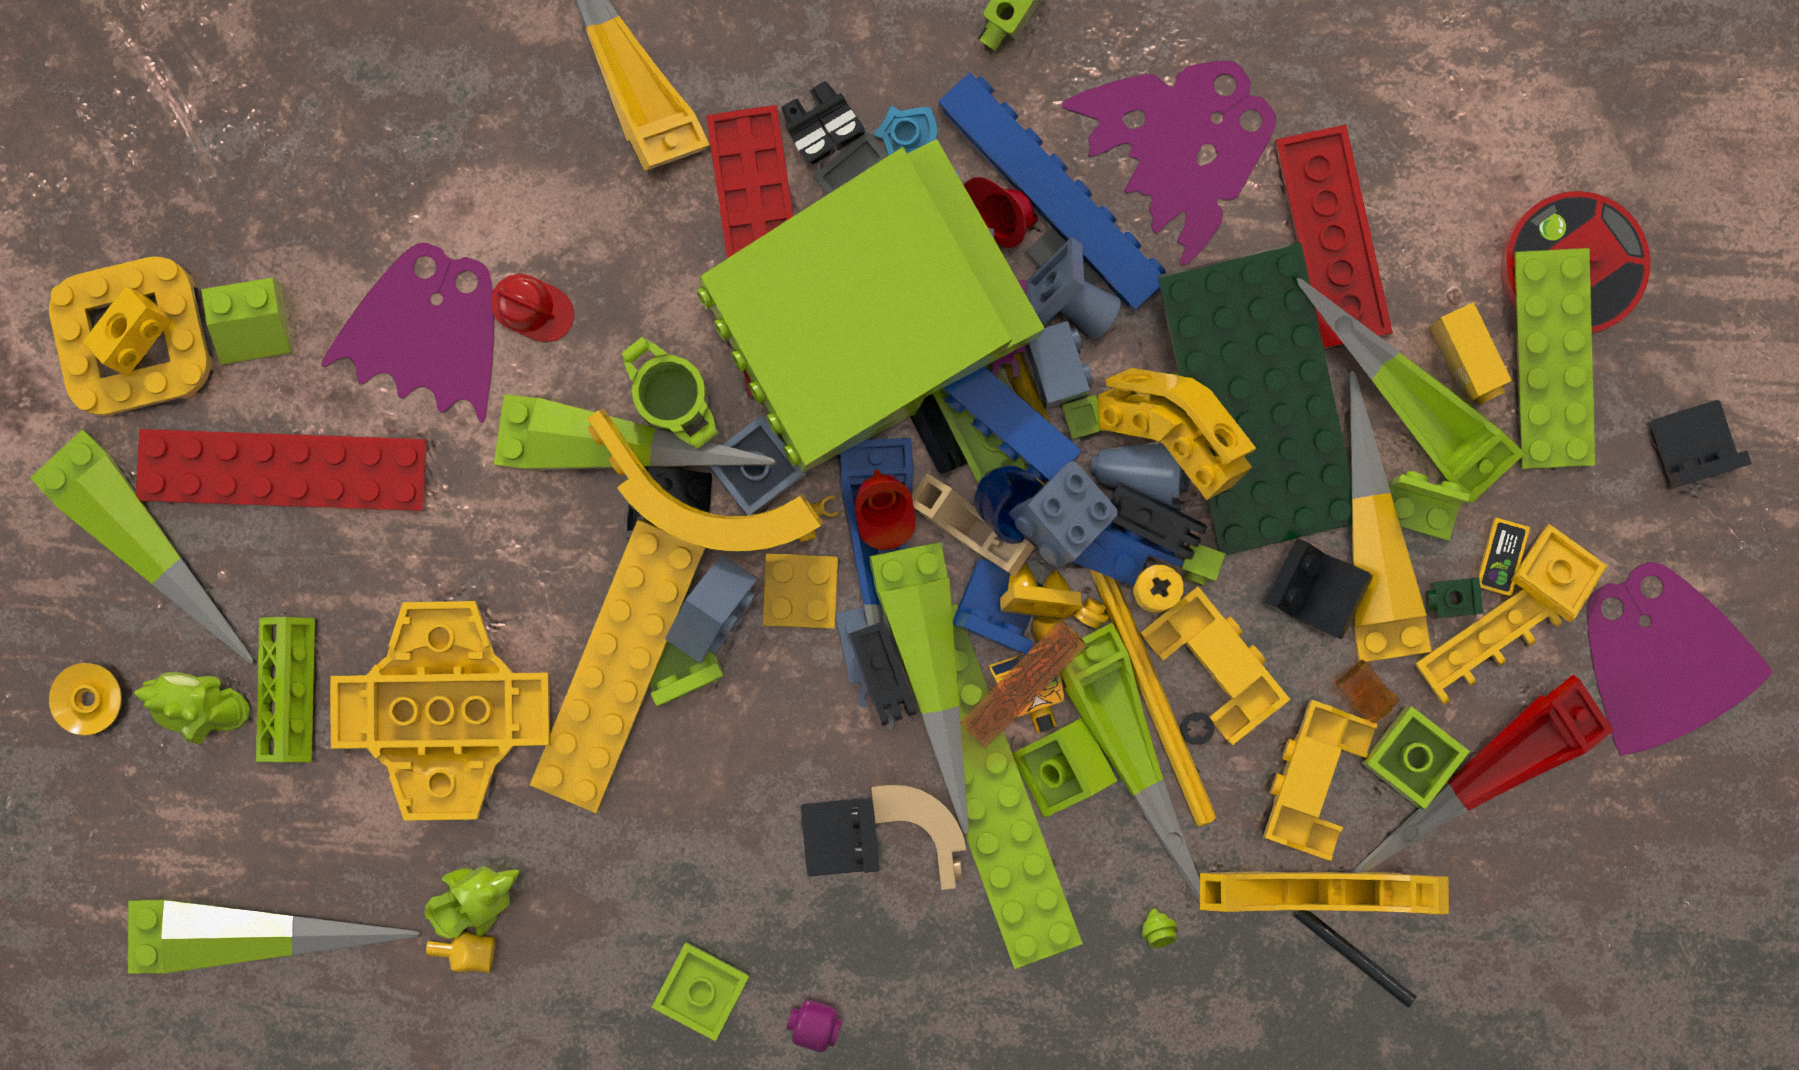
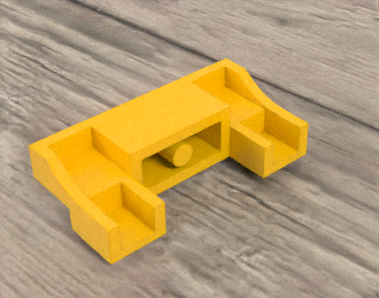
M1197 586L1174 607L1164 612L1142 630L1140 635L1161 661H1164L1183 644H1186L1230 698L1213 712L1209 718L1230 745H1234L1291 699L1262 665L1266 662L1262 653L1253 644L1248 648L1239 637L1243 634L1239 625L1230 616L1225 620Z

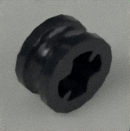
M1196 712L1188 714L1183 719L1180 731L1187 742L1201 745L1211 739L1214 733V725L1209 716ZM1202 719L1206 723V726L1203 727V729H1207L1205 736L1196 735L1192 738L1188 734V731L1191 730V728H1187L1191 720L1198 722Z

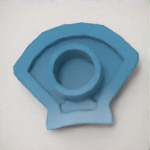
M891 105L885 119L876 129L874 135L884 141L889 156L904 147L908 154L937 139L938 130L931 108L919 107L899 111L895 106Z

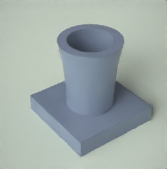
M1073 237L1051 256L1026 283V296L1043 326L1058 312H1061L1090 339H1096L1110 328L1120 309L1121 301L1118 296L1101 290L1084 280L1083 244Z

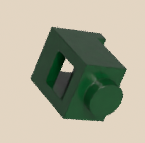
M1479 577L1430 583L1431 590H1426L1428 612H1433L1434 619L1483 614ZM1453 591L1460 595L1461 601L1458 605H1453L1449 601V595Z

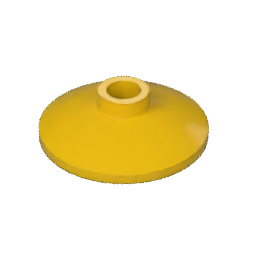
M79 663L63 670L55 678L49 692V707L53 718L63 729L77 735H92L108 728L117 718L122 704L121 688L114 675L104 667L92 663ZM88 692L92 693L95 698L91 706H87L83 700Z

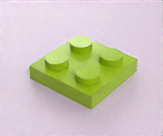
M685 942L651 1008L716 1042L750 975Z

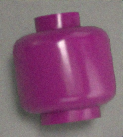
M805 1000L800 1010L792 1008L786 1029L793 1031V1044L822 1053L827 1050L828 1046L834 1047L842 1019L837 1018L836 1008L813 1000Z

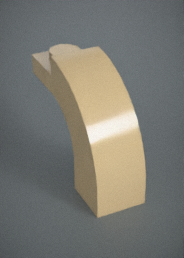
M928 473L912 494L913 506L918 513L958 542L1014 577L1035 548L1029 541L984 514L952 488Z
M896 784L872 786L875 823L908 821L925 829L932 837L937 849L941 890L956 888L955 880L962 879L960 857L952 858V852L966 850V845L959 824L949 809L931 794L915 787Z

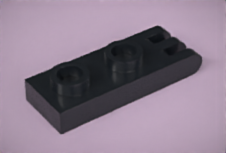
M933 393L924 398L917 413L911 416V419L939 473L944 474L966 465L967 461Z
M1122 483L1117 486L1111 499V503L1117 509V516L1112 521L1113 523L1182 557L1193 559L1195 551L1183 544L1186 542L1198 547L1201 538L1189 531L1191 529L1200 534H1205L1207 525Z
M884 621L849 633L850 642L880 725L885 726L889 724L888 716L885 712L889 708L895 722L902 719L899 708L900 704H904L905 711L909 717L915 715L916 710Z

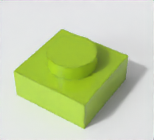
M1096 395L1061 405L1071 441L1106 431L1099 429V409Z

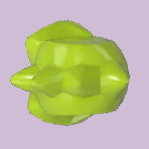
M167 672L161 674L157 679L143 682V687L134 692L135 696L144 702V707L149 710L151 718L156 723L166 729L181 733L184 739L190 743H203L206 735L212 729L220 732L241 728L249 717L250 708L243 696L231 688L220 691L221 681L214 676L197 677L181 672Z
M481 866L475 870L461 868L444 875L442 882L447 885L448 891L430 899L425 906V919L429 920L434 928V932L438 936L447 939L457 938L467 927H474L478 936L484 935L497 920L498 914L510 905L509 890L517 879L519 870L496 872L489 867Z

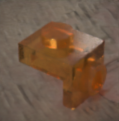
M1363 659L1336 682V685L1358 713L1371 723H1376L1379 719L1386 717L1400 701L1396 694L1384 685L1371 666Z

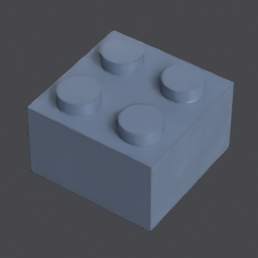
M1068 321L1046 327L1038 339L1025 345V349L1045 410H1049L1086 398L1090 391L1089 388L1092 387L1091 384L1094 381L1088 363L1081 364L1079 354L1083 346L1077 328L1070 329Z
M762 415L729 439L723 446L773 458L777 462L776 464L709 466L746 515L759 513L807 476L806 472L802 473L798 465L794 467L791 465L784 452L785 444L778 435L773 433Z
M721 554L686 598L665 639L700 664L709 652L716 655L726 641V635L729 631L733 632L744 617L743 613L756 595L751 590L758 578Z

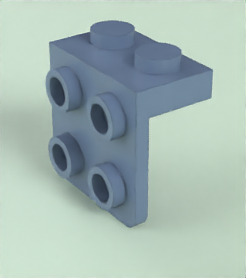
M1071 461L1066 463L1033 498L1017 504L1008 514L1015 521L1017 529L1023 535L1029 537L1039 548L1040 555L1047 562L1058 567L1076 560L1117 516V509L1076 462Z

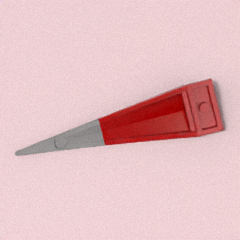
M1572 675L1547 696L1540 695L1441 788L1426 809L1419 808L1355 868L1354 872H1367L1407 846L1473 808L1548 770L1587 753L1614 731L1581 680Z

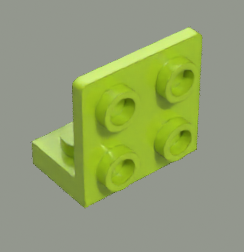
M1407 471L1406 474H1401L1390 480L1389 489L1401 528L1446 542L1450 541L1459 506L1469 503L1471 498L1470 494L1462 492L1464 487L1446 481L1435 485L1427 482L1428 476L1413 471Z
M667 642L650 684L653 691L651 695L656 706L660 707L726 676L716 655L709 652L700 664L679 648Z

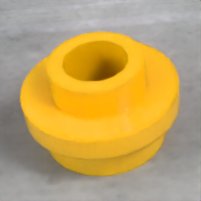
M1087 597L1085 601L1081 600L1082 606L1073 614L1084 624L1096 629L1100 627L1101 623H1106L1109 618L1104 612L1106 607L1090 597Z

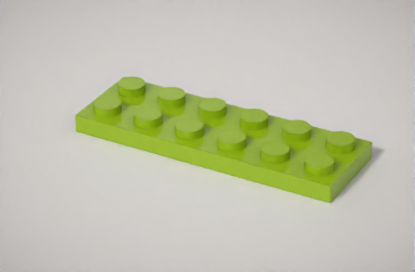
M1589 248L1514 252L1520 448L1525 453L1520 458L1521 468L1594 466L1595 432Z

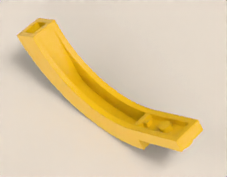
M600 409L587 418L591 424L587 429L592 438L599 446L603 443L612 454L608 459L614 470L620 476L625 473L628 478L617 489L644 518L678 539L715 550L754 551L786 544L805 536L823 524L803 493L785 505L773 510L746 516L718 515L691 507L676 499L652 478L605 409Z

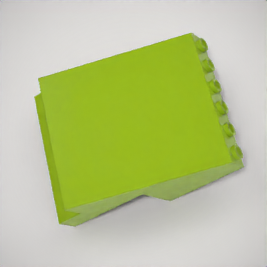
M937 139L908 154L904 147L898 149L702 274L699 280V289L696 290L705 309L711 308L717 318L714 321V325L723 341L728 339L734 351L731 352V356L740 372L745 370L752 381L749 384V389L758 404L763 402L769 414L766 415V419L775 435L780 433L787 444L784 447V452L793 467L798 465L802 473L915 415L924 398L1038 339L1045 329Z

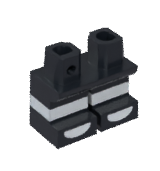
M826 81L810 90L811 96L818 105L811 111L806 113L798 98L781 107L787 123V133L807 169L835 153L833 144L839 151L865 133L864 126L858 117L855 116L842 93L836 94L835 90ZM820 125H822V126L824 127V129H825V131L827 132V134H825V132L823 131V129H822V127H821Z

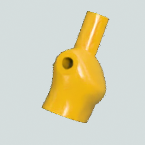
M462 931L457 938L452 939L451 943L428 941L426 955L449 958L450 969L453 972H483L491 974L495 936H478L471 932Z

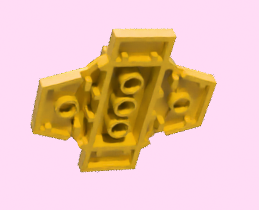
M476 601L402 602L388 645L387 656L378 664H375L367 675L330 676L331 749L367 748L376 759L387 766L390 774L389 779L404 821L479 819L495 766L509 754L514 746L550 745V673H513L508 665L495 655Z

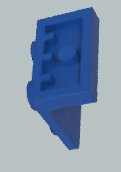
M978 559L953 618V625L1010 650L1028 655L1033 641L1023 637L1032 615L1001 612L1000 598L1008 591L1011 574L988 560ZM1037 582L1038 587L1043 588V585Z

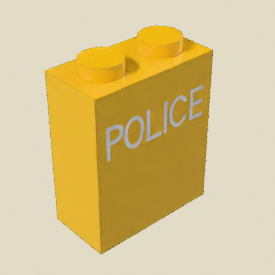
M1474 302L1439 318L1429 326L1465 401L1470 403L1476 400L1478 405H1482L1505 393L1503 386L1512 380Z

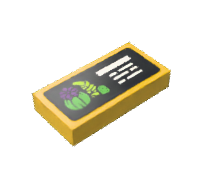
M1496 517L1493 518L1477 578H1480L1481 589L1507 597L1512 596L1515 583L1511 579L1521 564L1530 527Z

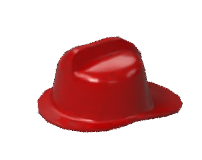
M973 177L965 182L964 187L987 228L994 229V240L1005 248H1014L1019 245L1025 237V232L1038 221V217L1033 213V207L1025 193L1017 189H1004L984 177Z
M520 273L509 275L497 284L492 293L491 308L497 321L506 328L540 342L556 341L566 335L572 326L574 311L567 295L558 288L537 278Z
M875 469L873 476L861 484L855 499L858 530L862 540L870 547L879 550H890L902 546L911 538L915 530L916 518L913 499L909 488L902 484L900 480L892 475L881 474L878 469Z

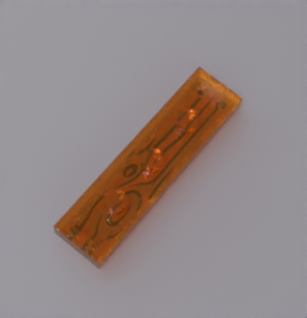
M1061 619L961 720L960 724L984 748H987L1087 647V644Z

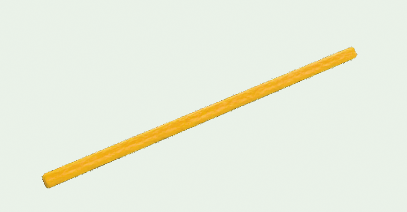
M1014 354V359L1017 360L1020 367L1018 378L1012 379L1013 370L1010 365L1004 364V367L1015 393L1051 423L1023 355ZM1089 569L1110 620L1129 653L1134 677L1194 820L1198 826L1209 824L1216 819V814L1117 579Z

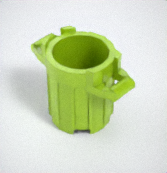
M643 337L639 338L621 353L626 371L632 381L633 402L639 414L647 423H650L657 429L673 432L682 441L695 447L697 450L718 434L714 417L708 407L710 392L704 383V378L693 364L687 359L668 355L663 349ZM650 349L655 357L645 362L637 371L632 362ZM704 418L708 423L690 437L686 431L698 427V424Z

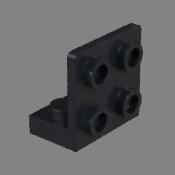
M1719 400L1669 414L1650 422L1672 489L1752 464L1748 451L1737 453Z
M645 467L652 478L676 499L701 511L709 512L712 483L711 473L666 467ZM627 500L623 538L630 539L638 519L651 522L644 518Z
M1297 538L1265 603L1290 618L1333 637L1342 639L1373 575L1363 569L1327 555L1309 542Z
M872 797L809 803L801 806L808 876L862 871L868 873L880 870Z

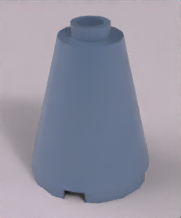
M1156 441L1101 448L1099 455H1093L1091 476L1097 477L1099 485L1116 490L1117 486L1122 483L1175 510L1182 511L1184 509L1186 501L1179 500L1181 492L1189 491L1190 478L1162 442L1157 443Z

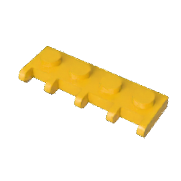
M1521 589L1415 662L1414 665L1439 701L1445 705L1450 702V699L1443 689L1462 676L1470 687L1473 686L1477 681L1470 672L1471 669L1490 656L1493 657L1499 666L1505 664L1506 659L1499 650L1519 636H1522L1529 646L1534 644L1536 640L1529 629L1548 617L1556 628L1563 622L1556 612L1524 589Z

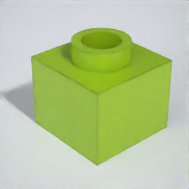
M1188 544L1187 547L1193 549L1195 554L1193 559L1183 557L1184 563L1179 568V571L1187 573L1185 580L1205 586L1207 581L1215 582L1226 553L1200 544L1198 547Z

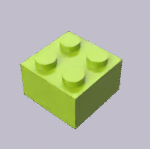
M1406 706L1361 764L1417 808L1426 809L1470 751L1415 708Z

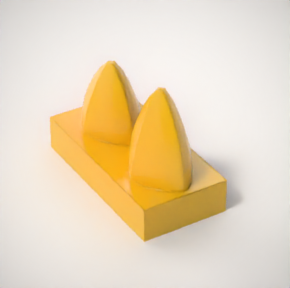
M1024 562L1015 577L1010 575L1008 591L1000 598L1001 612L1068 619L1082 606L1081 592L1071 591L1067 581L1057 570L1048 575L1043 588L1038 587L1032 570Z

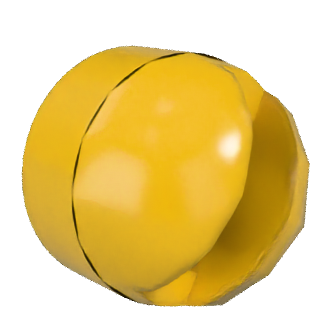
M1053 617L1033 618V637L1041 644L1043 643V637H1046L1049 640V644H1052L1060 636L1059 632L1061 631L1062 621Z

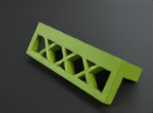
M259 618L256 762H312L315 618ZM272 625H277L275 643L272 641ZM273 664L276 667L274 679L271 677V667ZM272 700L275 703V712L273 716L270 713V703L272 702ZM271 736L274 739V755H269Z

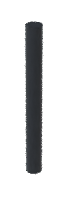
M1297 910L1293 917L1405 1006L1410 1007L1417 996L1309 910Z

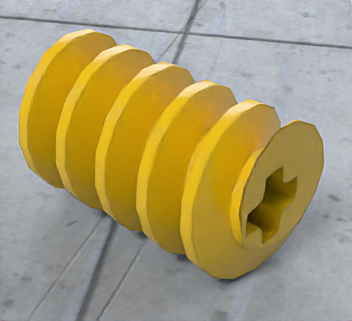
M1154 565L1145 569L1139 574L1133 586V596L1136 603L1142 609L1151 613H1160L1174 607L1180 601L1183 594V581L1180 574L1166 565ZM1162 582L1165 586V589L1161 592L1162 596L1160 594L1153 596L1150 589L1154 587V583L1159 584Z

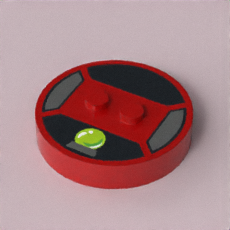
M1563 192L1552 195L1535 204L1512 227L1505 241L1501 257L1503 285L1509 300L1516 309L1514 252L1589 248L1592 335L1620 322L1629 315L1641 300L1650 275L1649 246L1638 222L1617 202L1592 192Z

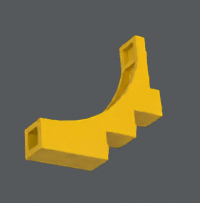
M1249 871L1200 873V910L1219 912L1324 910L1449 914V877L1387 872Z

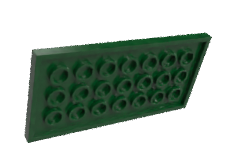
M1297 241L1158 275V283L1179 376L1193 378L1209 388L1256 447L1252 453L1244 456L1252 468L1233 487L1207 500L1217 550L1226 553V556L1352 525V480L1316 309L1297 283V278L1310 285L1302 243ZM1208 447L1209 450H1210V451L1213 453V455L1216 457L1215 452H1214L1210 447Z

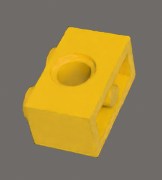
M125 286L84 339L83 344L103 365L128 377L171 320L150 298Z

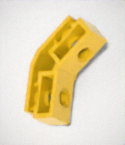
M1129 368L1106 379V386L1114 388L1098 395L1099 429L1153 439L1157 443L1162 442L1206 500L1233 487L1252 468L1244 456L1252 453L1256 447L1213 392L1195 379L1137 368ZM1208 447H1210L1215 452L1216 457L1213 455V453L1209 450Z

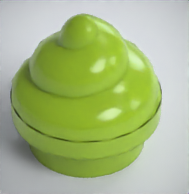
M1152 909L1143 925L1142 936L1145 941H1148L1150 948L1165 947L1177 940L1176 932L1178 931L1176 921L1168 918L1165 913H1159L1157 909Z

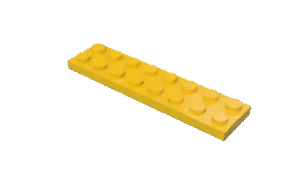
M642 519L637 520L551 731L550 745H546L530 786L593 813L598 812L668 641L665 637L685 601L705 552V547L678 539Z

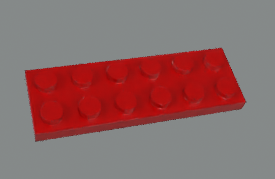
M1346 124L1276 139L1275 146L1296 241L1302 243L1310 285L1379 337L1393 334ZM1315 307L1324 349L1344 345Z

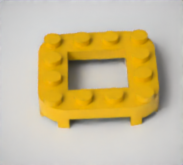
M147 257L73 275L51 290L49 316L65 388L70 399L79 409L101 417H114L117 413L179 398L188 399L198 394L197 391L205 384L210 370H213V359L208 354L194 292L196 285L191 275L183 267L167 258ZM125 286L146 297L155 295L158 307L171 320L164 329L170 362L133 370L128 377L123 374L103 377L100 361L83 344L84 339L93 329L89 314L94 309L110 306Z

